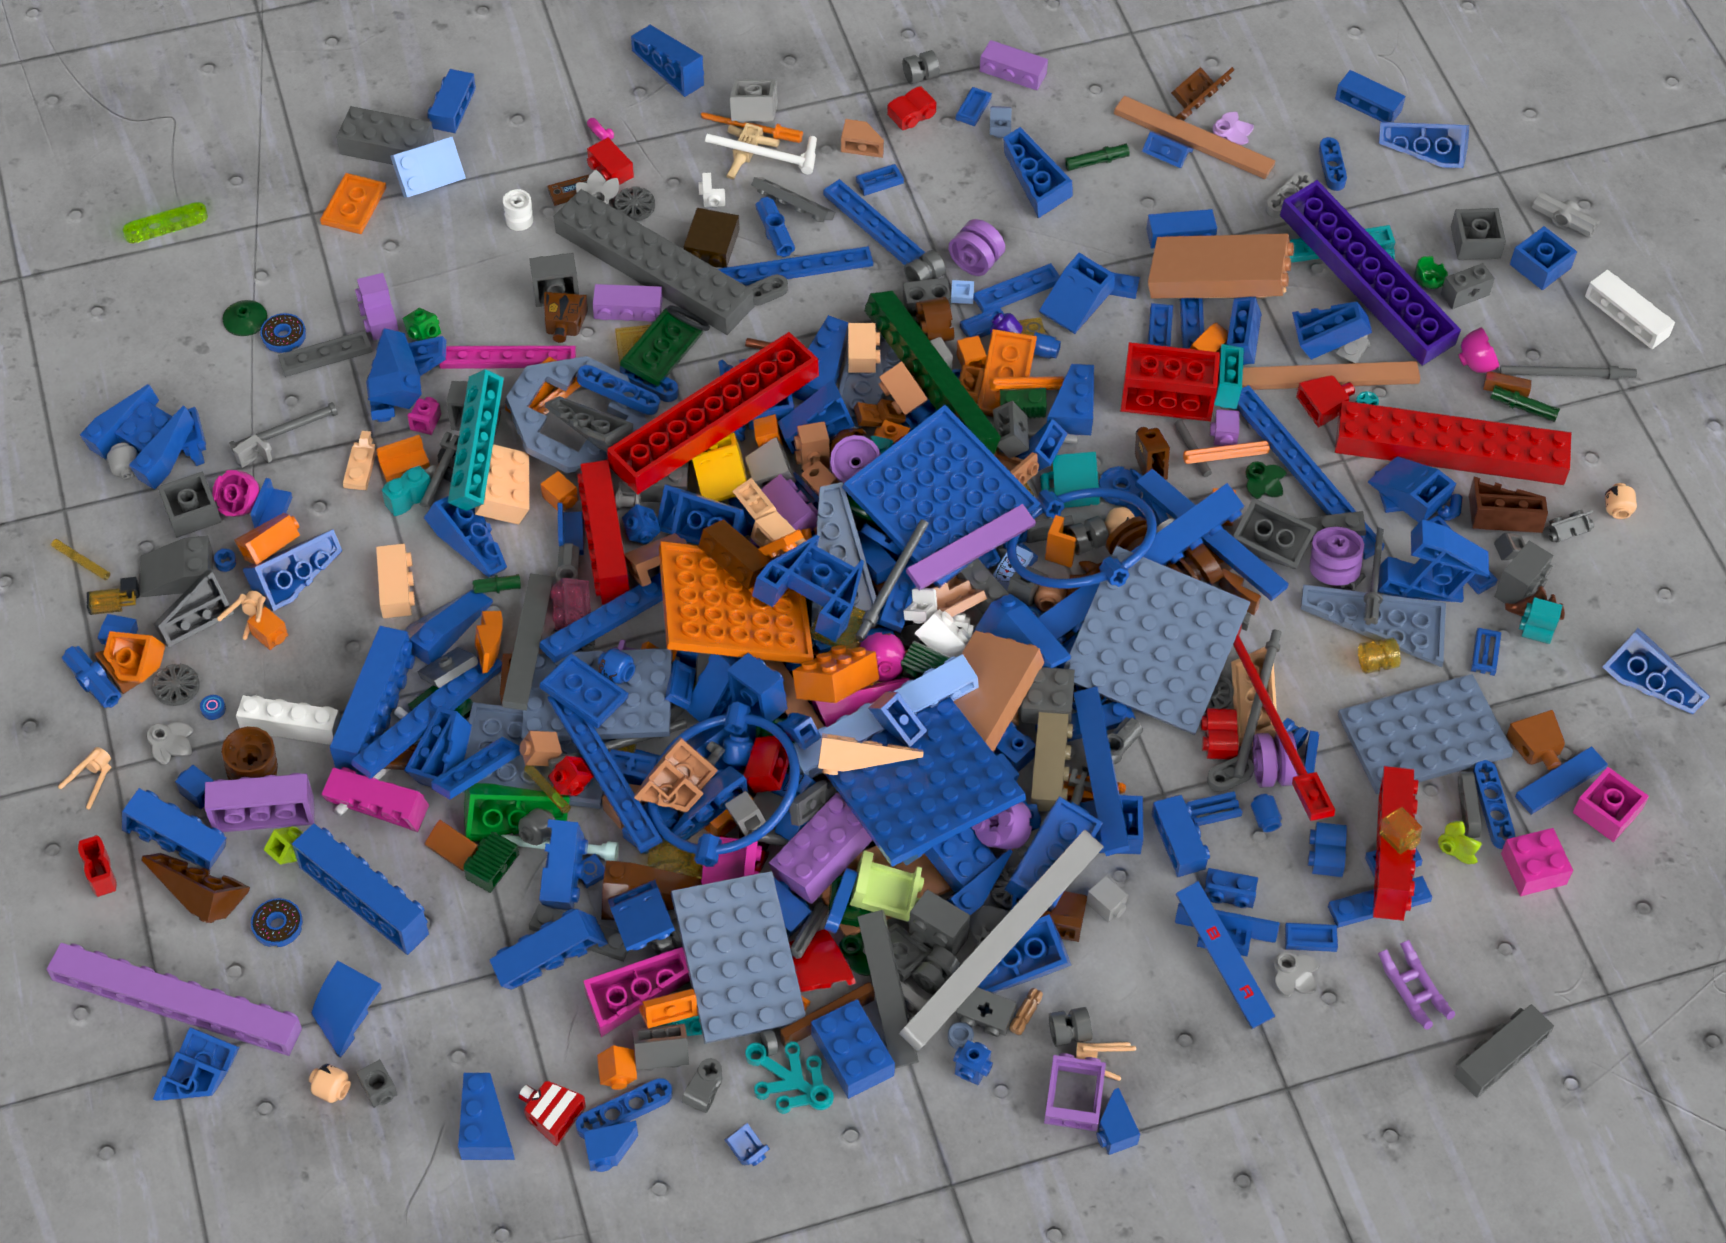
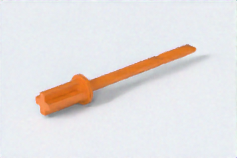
M701 113L703 119L743 128L746 123L731 121V118ZM749 123L762 127L765 133L773 134L774 139L796 143L802 142L803 131L782 127L778 123L775 128Z

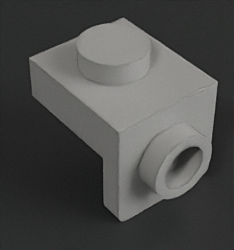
M1366 335L1339 347L1336 354L1351 363H1358L1366 348H1369L1371 345L1368 336Z
M256 434L233 448L236 463L241 468L259 456H262L268 463L272 461L271 446L265 439L261 440Z

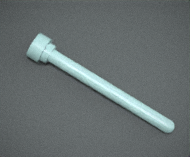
M501 835L520 847L545 849V843L550 844V840L547 839L542 844L535 846L524 842L520 836ZM607 841V843H602V845L588 844L587 854L600 855L601 858H605V861H617L619 843Z

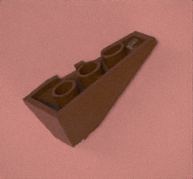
M606 860L601 920L615 921L608 899L653 880L657 883L668 911L674 910L671 891L702 885L701 879L632 862Z

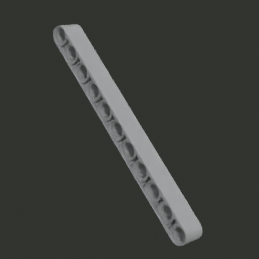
M1084 830L901 1030L899 1035L914 1049L919 1051L1104 846Z

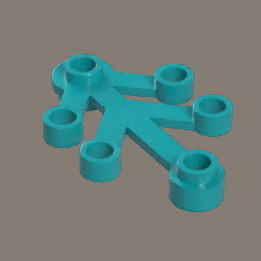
M790 1042L785 1046V1056L789 1059L791 1071L766 1056V1048L761 1043H751L747 1046L745 1055L746 1061L750 1065H761L782 1079V1081L770 1083L758 1082L754 1087L756 1098L765 1100L770 1094L796 1089L804 1093V1095L790 1098L786 1095L778 1097L776 1109L781 1114L790 1112L791 1108L810 1105L816 1110H825L832 1105L834 1094L830 1087L823 1084L821 1074L822 1060L820 1057L812 1055L806 1061V1068L812 1075L813 1085L803 1079L799 1058L800 1045L798 1043ZM790 1048L797 1049V1052L791 1054L788 1052V1050ZM754 1054L761 1056L759 1059H752ZM811 1062H817L819 1065L817 1067H811L809 1064ZM765 1088L767 1091L761 1094L758 1092V1089ZM822 1095L825 1097V1100L818 1101L816 1097ZM781 1102H787L789 1104L785 1108L779 1106Z

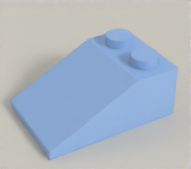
M453 137L390 156L404 197L420 194L466 178Z

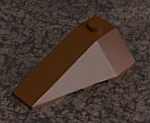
M163 853L144 855L141 859L190 913L196 915L200 921L205 923H214L215 920L226 919L250 890L249 886L232 877L223 875L222 879L211 876V870L188 868V862Z

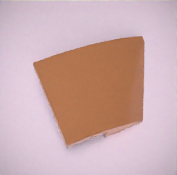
M957 576L953 577L940 589L934 583L925 587L936 590L937 611L939 609L942 612L945 611L951 617L987 599L984 590L972 589L969 580L957 579Z
M679 737L646 777L635 793L634 798L639 801L643 800L659 806L688 812L704 794L702 788L715 775L718 769L683 738Z

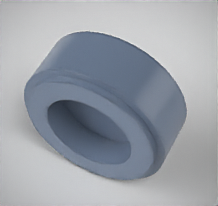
M954 1023L948 1030V1043L955 1049L959 1047L964 1048L967 1040L973 1042L974 1032L967 1023Z

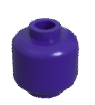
M998 313L991 320L993 323L990 327L991 334L993 329L1022 333V325L1011 313L1004 315Z

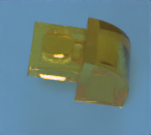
M663 841L649 849L647 866L702 879L703 865L696 863L694 860L695 854L680 850L668 841Z

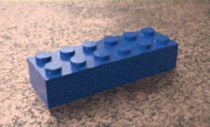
M379 626L330 745L335 768L340 770L342 767L349 768L355 771L356 774L365 776L352 766V759L379 738L384 730H387L390 726L391 712L398 706L399 692L405 688L407 672L413 668L415 663V655L412 654V642L409 640L407 631Z
M313 823L292 843L299 868L405 954L411 953L429 935L428 921L424 916L425 910L423 906L416 900H409L399 886L395 885L393 887L389 884L387 878L380 871L374 872L369 868L370 866L364 858L354 856L351 849L345 843H338L334 840L329 830L324 827L321 829Z

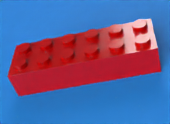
M608 460L580 464L581 473L577 474L596 597L601 596L602 605L629 591L628 574Z
M1384 766L1378 797L1373 918L1404 921L1405 912L1411 910L1412 896H1414L1415 881H1412V878L1415 874L1416 865L1413 855L1416 852L1414 835H1416L1417 829L1415 815L1417 814L1418 800L1415 799V795L1418 792V780L1414 779V769Z

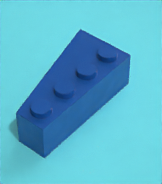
M1021 127L1003 137L1004 154L1038 218L1073 196L1072 180Z
M829 315L827 316L808 348L818 358L819 376L792 393V397L805 401L832 379H834L837 385L848 343V322Z
M570 909L564 912L562 918L557 921L543 924L536 933L522 936L518 939L517 944L498 950L496 956L489 960L501 987L513 990L542 976L541 970H552L564 965V959L575 956L579 958L588 954L587 948L598 944L600 948L608 944L596 917L579 909Z

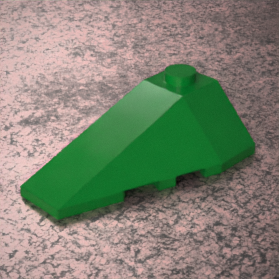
M475 783L465 790V837L471 841H481L484 837H488L492 831L499 835L519 834L518 823L520 819L536 808L549 811L555 820L567 821L570 797L569 795L504 785Z

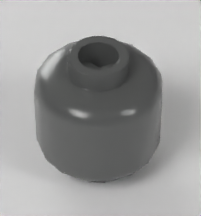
M539 808L532 810L522 817L518 823L520 838L531 845L538 846L551 837L552 831L547 825L548 819L555 820L554 816L547 810Z

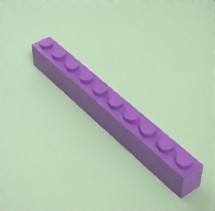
M60 943L47 967L52 981L287 1056L290 1055L302 1030L298 1017L289 1011L278 1012L269 1005L263 1003L256 1005L241 996L234 998L216 988L209 990L194 981H188L187 983L169 973L164 975L156 973L147 966L137 967L121 958L117 960L108 958L107 955L100 951L89 952L74 943L70 945Z

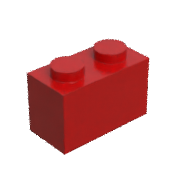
M609 137L587 148L588 166L592 170H597L606 181L618 178L619 185L634 177L633 162Z
M775 736L756 738L751 750L750 758L744 771V777L755 793L781 790L789 759L783 745Z

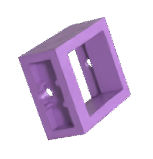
M1061 1053L1059 1056L1053 1055L1044 1124L1097 1132L1106 1063L1094 1057H1087L1084 1060L1074 1058L1073 1055ZM1058 1070L1097 1076L1092 1113L1053 1107Z

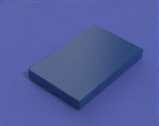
M572 653L541 681L539 686L544 692L597 729L628 699L629 695L625 690Z

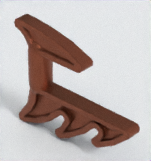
M1539 586L1533 595L1514 604L1506 603L1505 610L1522 616L1524 615L1527 602L1532 603L1534 597L1556 603V597L1554 594H1551V597L1547 600L1545 589ZM1562 606L1560 620H1563L1565 617L1564 606Z

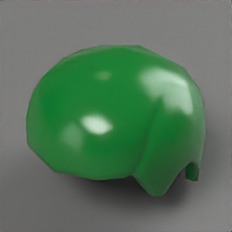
M1423 256L1418 259L1414 273L1416 281L1421 286L1429 289L1442 287L1445 277L1448 276L1444 264H1436L1433 256Z

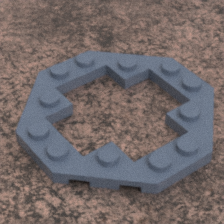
M588 356L526 366L505 399L506 406L510 409L513 416L512 420L518 435L520 434L523 440L525 452L566 473L576 472L578 468H581L580 464L608 460V454L588 440L585 441L578 452L539 433L546 423L547 416L529 408L545 382L567 391L574 378L577 377L579 368L584 365L596 367L630 382L627 375ZM610 383L602 384L606 388L614 387ZM630 392L623 393L626 397L634 396ZM611 400L608 405L607 412L633 423V432L648 423L645 415L614 400Z

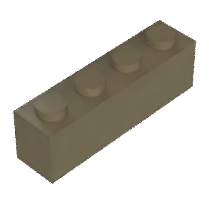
M1039 712L1031 804H1037L1038 811L1049 812L1059 796L1067 801L1068 789L1063 788L1064 781H1069V767H1065V761L1071 758V745H1067V738L1072 739L1073 724H1069V714Z

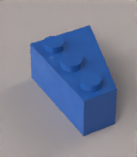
M1071 364L1048 414L1047 422L1050 419H1054L1068 434L1091 436L1094 405V365Z
M834 379L778 421L792 455L794 451H798L794 444V436H797V426L825 422L829 438L843 429L855 426Z
M438 707L404 771L419 784L432 788L433 780L464 761L472 725L457 711Z

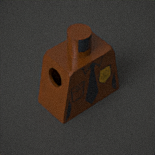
M544 292L546 333L552 334L555 342L563 343L566 341L567 336H577L588 312L587 295Z
M1140 427L1135 433V457L1142 475L1153 469L1165 480L1168 479L1170 447L1159 428L1148 429L1147 427Z

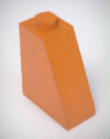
M282 513L234 539L245 561L257 565L299 537L300 534L297 529L300 527L294 516L290 517L289 514Z

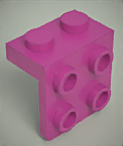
M720 837V839L722 840V844L738 840L735 838ZM758 841L740 850L720 854L718 863L713 867H705L703 865L702 885L725 879L729 880L759 874V871H755V862L761 859L762 846H757Z

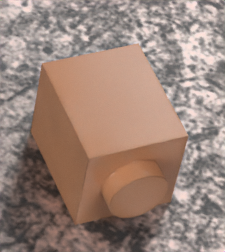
M529 731L520 743V753L523 755L525 765L549 766L548 760L561 755L562 751L557 732Z

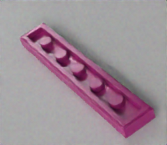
M446 346V360L439 365L440 369L526 368V366L542 363L549 356L556 361L576 358V346Z

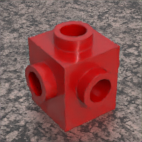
M565 756L548 775L554 784V789L560 795L570 796L580 794L594 777L583 758Z

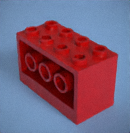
M1129 342L1120 412L1211 422L1217 392L1220 352Z

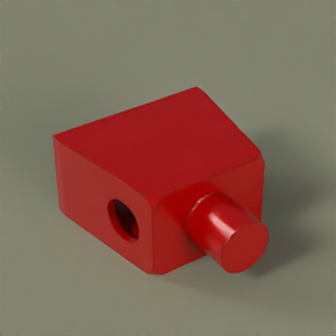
M1330 375L1299 383L1296 398L1319 428L1339 416L1342 401H1349V396L1355 394V388L1351 382L1340 385L1335 376Z

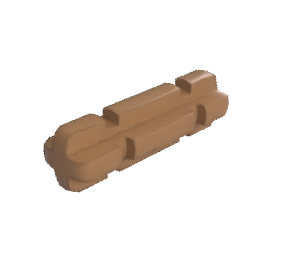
M1031 988L1028 992L1027 998L1024 999L1016 1013V1017L1010 1024L1009 1030L1016 1035L1023 1033L1026 1024H1028L1037 1008L1036 1006L1042 1000L1043 993L1040 990Z

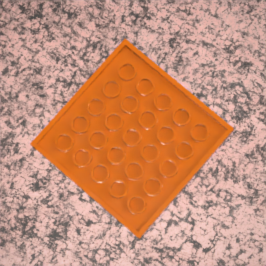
M660 542L659 559L667 649L743 657L749 653L756 659L798 664L813 660L805 596L788 588L774 607H771L752 596L754 587L750 589L745 588L697 545Z

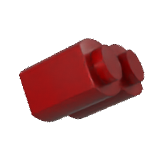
M922 86L910 90L905 96L895 98L887 105V115L901 130L913 128L919 121L930 119L936 113V101Z
M1207 708L1206 715L1202 716L1201 730H1204L1206 735L1202 737V751H1206L1207 759L1230 760L1237 757L1239 744L1236 709Z
M95 835L80 840L78 851L84 863L86 878L94 894L99 897L115 892L117 887L116 878L110 867V858L101 838Z

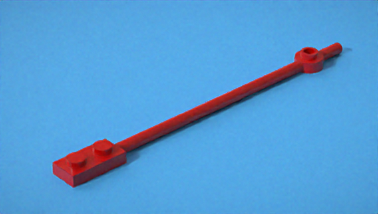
M1241 624L1233 646L1296 771L1297 776L1293 777L1292 785L1310 821L1333 817L1335 815V808L1317 772L1307 773L1239 636L1242 628Z

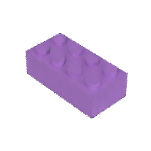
M307 774L267 775L261 778L242 777L237 780L218 779L213 782H205V811L211 827L217 828L222 832L312 825L314 823V795Z
M836 793L769 862L774 877L778 881L786 883L793 892L812 904L869 845L872 838L841 795Z

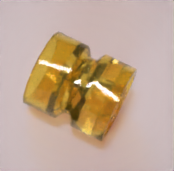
M1394 637L1380 639L1377 644L1374 641L1358 645L1359 663L1365 674L1378 672L1380 667L1384 670L1400 667V649Z

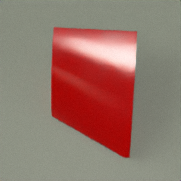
M825 929L816 932L801 958L796 959L792 956L800 992L831 988L835 982L846 981L848 985L856 983L852 971L838 945ZM795 940L789 942L790 949Z

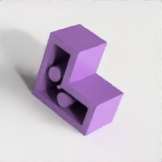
M379 273L357 279L358 288L355 289L358 302H362L358 303L361 316H366V319L363 320L366 333L371 332L374 341L380 339L384 328L399 332L384 274Z

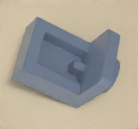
M991 106L990 135L1003 138L1011 133V107Z

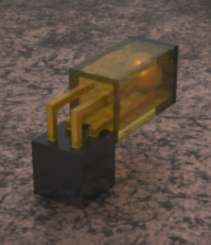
M120 578V589L87 592V609L89 614L122 612V606L136 605V598H139L137 578ZM133 601L132 603L122 604V602Z

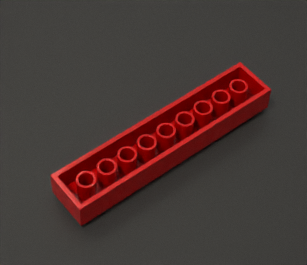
M790 332L786 333L608 448L609 467L637 495L817 378L819 376L818 358Z
M1342 401L1337 423L1335 453L1392 461L1398 456L1431 467L1564 485L1570 471L1572 432Z

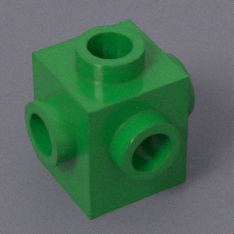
M420 307L402 318L408 337L412 340L431 339L441 334L438 317L434 313Z

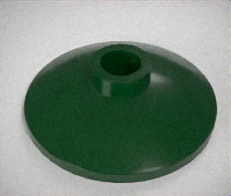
M242 300L230 305L225 310L222 320L225 329L229 333L236 336H250L261 330L263 323L268 319V315L262 304L252 300Z

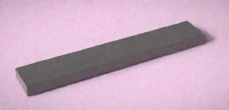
M879 910L858 916L888 1052L895 1062V1069L918 1063L916 1049L899 1035L901 1030L910 1021L885 912Z

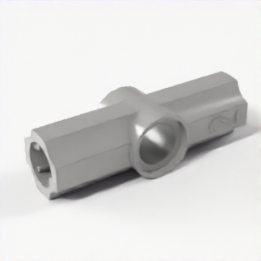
M1543 192L1538 194L1532 206L1533 209L1552 218V222L1558 228L1566 229L1570 227L1590 238L1595 233L1600 222L1580 212L1578 205L1573 201L1566 200L1561 202Z

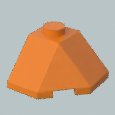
M109 631L103 654L115 670L114 673L120 681L143 683L160 668L166 645L152 635Z

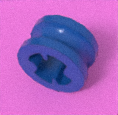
M221 549L215 553V566L219 571L227 572L236 566V556L232 550ZM227 557L230 559V561L221 563V559L225 560Z

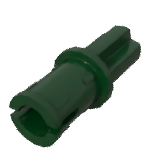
M519 574L501 577L495 575L493 578L473 580L472 586L475 594L497 592L499 594L500 591L521 589Z

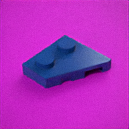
M443 336L408 343L420 376L446 360V339Z

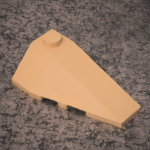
M822 733L818 768L823 769L825 774L838 775V771L844 772L921 758L924 752L922 749L888 744L887 746H882V743L875 741H862V743L857 742L858 740L852 737Z

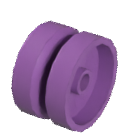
M972 219L950 241L948 250L951 258L963 271L971 275L982 276L1003 255L1005 243L1000 233L991 224L983 220Z
M853 435L845 437L835 445L831 452L830 471L839 483L843 482L844 484L881 455L879 448L872 440L864 436ZM855 460L859 461L858 466L852 465V463H854Z
M1328 527L1318 531L1313 536L1309 565L1311 574L1317 580L1329 585L1339 586L1354 582L1361 573L1364 552L1362 537L1355 531L1343 527Z
M1287 731L1297 751L1294 736L1291 731ZM1269 733L1255 734L1252 754L1255 779L1259 788L1273 787L1276 779L1281 786H1293L1292 780L1297 774L1277 733L1274 740Z

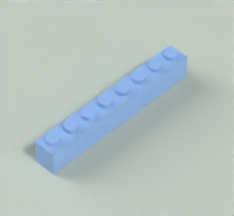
M962 654L958 657L949 658L936 669L931 668L916 680L906 681L901 688L893 692H898L914 714L917 715L918 712L928 707L933 708L939 702L949 697L955 701L979 688L978 677ZM867 703L862 705L855 713L844 715L836 723L829 727H822L818 731L821 737L822 733L855 738V740H858L857 742L861 743L885 729L868 709L873 703ZM822 738L805 750L800 749L796 742L794 743L799 758L800 772L811 778L823 772L821 768H818Z

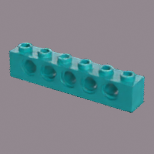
M486 369L468 378L448 498L449 504L466 511L484 504L504 381L503 377Z

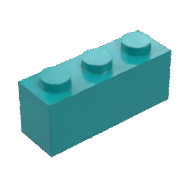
M1221 344L1215 406L1237 409L1243 379L1244 348Z

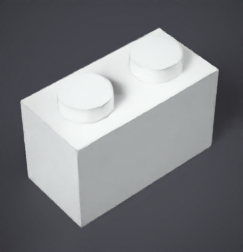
M940 609L915 632L927 647L950 658L960 656L971 639L965 630L959 629L953 623L954 619L950 614L945 611L942 612Z

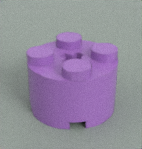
M1020 802L972 826V829L975 830L979 841L986 846L1006 850L1017 849L1025 844L1031 834L1032 826H1029V817L1032 818L1031 812L1023 802Z

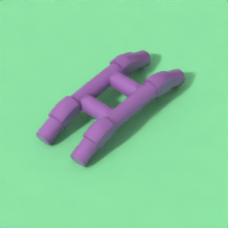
M1410 940L1400 943L1405 954L1404 957L1411 968L1406 972L1399 974L1387 949L1378 953L1386 975L1391 979L1412 1017L1424 1029L1427 1030L1433 1026V1022L1419 1005L1431 999L1434 1007L1448 1020L1454 1018L1455 1012L1438 992L1421 965V961L1416 951H1414ZM1418 978L1425 990L1412 995L1405 983Z

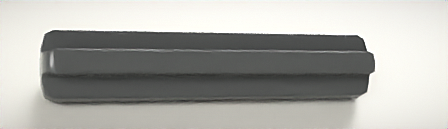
M822 902L816 904L793 942L790 950L792 956L796 959L802 957L827 915L828 905H824Z

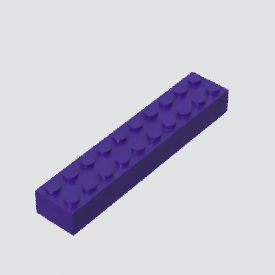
M1318 180L1283 200L1280 217L1422 366L1456 345L1461 329Z

